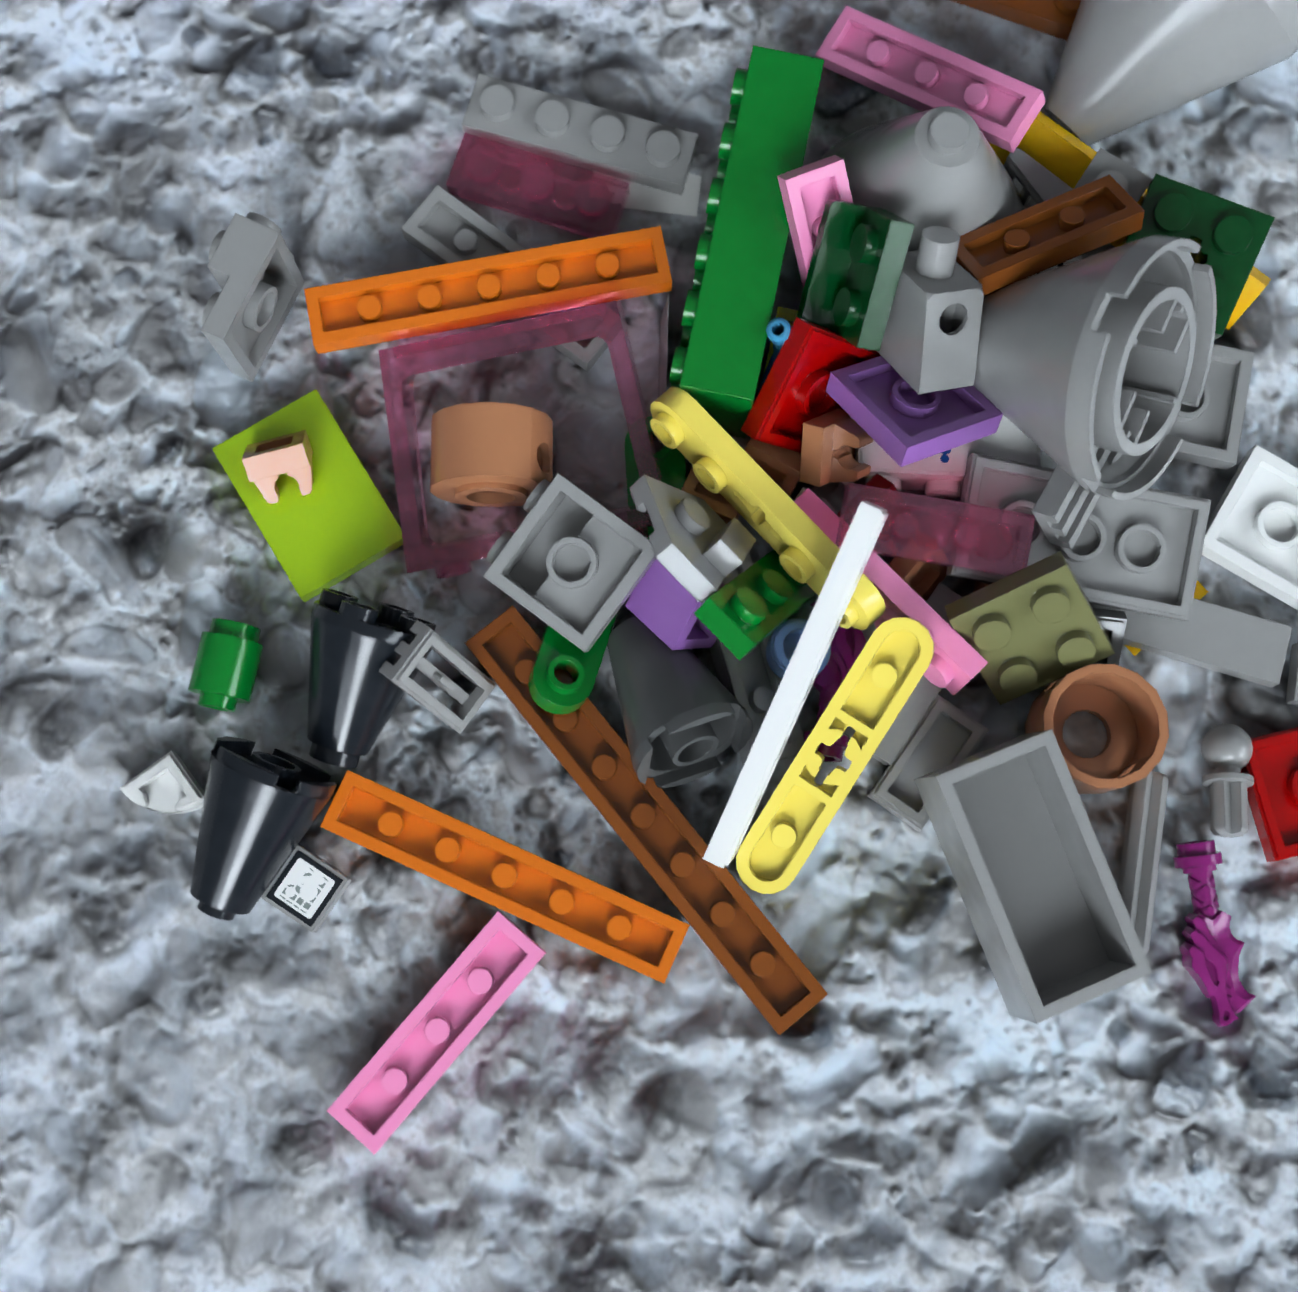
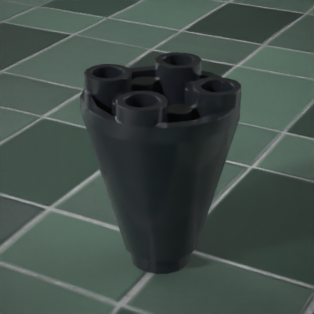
M323 588L320 599L315 600L311 612L307 738L312 744L309 755L316 760L343 768H357L360 756H365L369 753L405 694L401 688L379 672L380 668L386 661L393 666L396 664L401 656L394 650L401 641L410 645L416 635L410 631V628L416 620L424 623L434 631L437 625L414 617V612L399 606L379 602L378 609L358 603L359 598L353 595ZM430 648V649L428 650V652L425 654L424 658H427V656H428L429 653L431 652L432 648ZM415 668L409 677L413 680L419 670Z

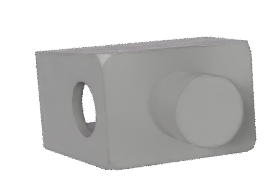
M942 226L924 228L921 232L918 250L907 252L880 351H877L917 394L973 386L976 374L984 292L981 283L956 262L960 234L953 229Z

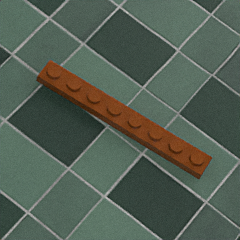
M512 605L466 641L465 645L774 1031L780 1036L825 998L828 993L726 867L721 868L703 859L708 845L662 788L656 786L654 779L647 777L646 785L639 781L632 766L628 746L589 698L576 711L563 715L549 713L535 703L529 692L528 679L541 639ZM558 669L554 671L555 677L561 683H573L572 677L566 670Z

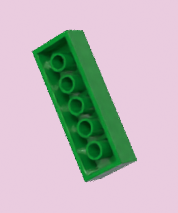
M754 45L748 69L737 67L730 98L731 109L729 119L724 124L718 159L720 160L717 175L712 179L706 214L708 215L705 231L700 234L694 263L695 275L692 289L688 290L680 347L676 346L669 378L670 387H679L690 394L730 436L744 439L746 434L741 431V428L754 402L767 339L766 328L771 320L789 233V225L777 175L803 166L824 59Z

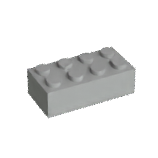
M1052 729L1023 734L914 779L1009 1015L1038 1024L1152 973Z

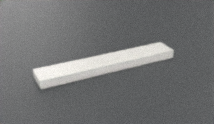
M868 501L860 502L703 856L704 860L724 868L725 865L728 866L738 853L889 515L886 513L887 509Z

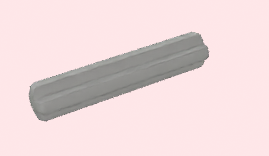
M1151 771L1145 778L1130 784L1118 881L1119 893L1145 955L1150 948L1169 783L1167 775Z

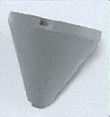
M1081 0L1044 110L1053 121L1086 145L1090 146L1292 57L1298 50V0Z
M937 107L865 127L840 140L819 159L822 160L833 155L844 159L853 203L885 209L915 224L908 251L918 250L921 232L926 227H947L955 230L961 236L1024 210L1014 182L974 119L965 111L955 107Z
M1165 235L1148 236L1024 278L984 295L976 374L973 386L1076 482L1093 494L1116 500H1129L1149 489L1164 473L1183 442L1182 438L1169 435L1181 405L1185 404L1194 407L1199 405L1213 352L1217 298L1212 266L1194 263L1190 252L1198 253L1201 246L1190 239ZM1095 447L1122 453L1123 455L1112 465L1106 460L1102 469L1099 470Z

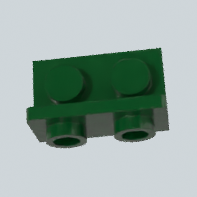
M829 199L825 204L797 317L835 331L857 348L880 351L915 224L882 208Z

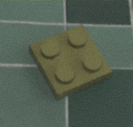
M1061 551L945 606L948 621L953 629L988 662L980 670V673L1000 705L1058 680L1075 670L1115 654L1104 628Z

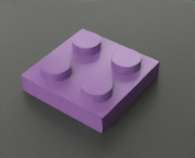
M882 356L830 372L826 392L900 467L992 435L997 432L1003 413L974 386L917 394Z

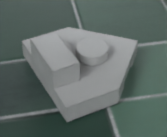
M644 474L629 488L636 509L643 513L647 511L655 531L649 536V542L656 559L701 603L715 593L724 578L743 563L756 541L752 534L735 517L726 524L703 499Z

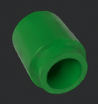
M212 618L209 632L205 631L201 634L188 687L189 691L200 694L198 705L234 713L237 702L250 703L264 647L258 643L261 629L233 620Z

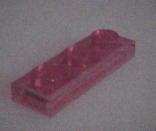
M466 132L446 183L448 193L589 238L616 233L629 196V183Z
M855 483L845 485L835 544L839 548L844 541L860 502L868 501L887 509L886 513L889 514L874 546L873 554L1005 577L1027 567L1035 523L1034 515Z

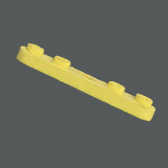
M670 387L650 405L653 417L650 420V426L655 436L666 447L670 449L677 448L693 465V472L699 482L710 492L720 493L779 554V561L787 574L799 583H807L819 596L840 549L690 394L679 387ZM864 573L861 575L839 626L849 629L852 626L858 630H866L885 612L886 606L883 597Z
M909 617L892 618L881 623L869 638L740 845L736 856V869L741 881L751 890L761 894L780 892L792 883L930 666L934 655V641L929 630L921 622ZM848 726L855 729V733L847 743L848 746L844 753L846 758L852 761L850 767L846 769L842 766H837L827 775L823 784H817L815 779L822 769L821 766L825 759L823 754L818 751L819 745L823 743L831 746L842 737Z

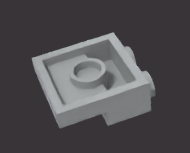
M249 212L246 217L235 213L227 230H221L212 241L207 267L222 291L221 293H214L208 300L203 312V327L201 328V331L231 373L251 382L254 381L305 283L294 261V255L289 251L281 235V229L268 218L254 212Z
M557 473L551 483L544 479L531 492L523 506L528 515L515 533L507 530L494 543L486 558L491 563V566L483 577L582 651L589 652L655 562L656 557L648 538L571 481Z

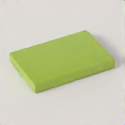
M317 389L212 448L289 580L304 602L319 595L323 588H331L409 542ZM306 430L313 451V487L311 493L302 496L297 480L284 473L280 474L276 480V485L280 492L279 502L268 503L255 483H249L242 462L246 446Z

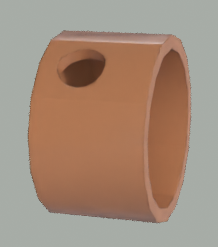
M474 402L445 407L432 415L430 493L437 498L469 506H523L531 492L542 480L546 479L550 483L552 482L553 420L547 413L532 407L512 403Z
M1089 664L1051 683L1032 702L1025 722V734L1049 729L1053 730L1079 794H1102L1123 788L1145 778L1161 761L1169 739L1168 715L1157 690L1137 672L1116 664ZM1088 712L1097 716L1103 722L1107 732V741L1104 749L1097 756L1082 758L1073 754L1067 748L1063 740L1062 729L1065 721L1073 713Z

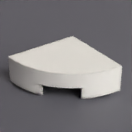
M173 751L168 752L120 787L121 791L134 803L160 813L183 814L203 807L204 790L179 755Z

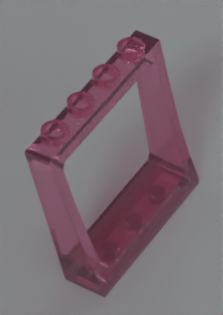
M621 300L378 350L407 573L434 568L438 579L472 571L470 561L487 558L494 543L505 532H494L443 543H437L430 538L413 393V381L419 373L593 337L602 338L609 348L639 476L641 478L645 474L663 482ZM635 505L610 510L643 536L649 537L647 527L653 526L647 511L645 513L640 512L636 509ZM518 528L510 529V531L515 533Z

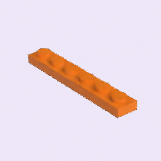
M661 226L305 288L304 292L313 346L317 353L321 354L672 291V277Z
M349 770L346 771L320 825L323 829L663 984L667 979L690 926L685 922Z

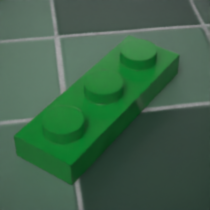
M773 549L712 594L694 614L740 661L810 601L816 593L807 583H799L787 574L779 561V554Z

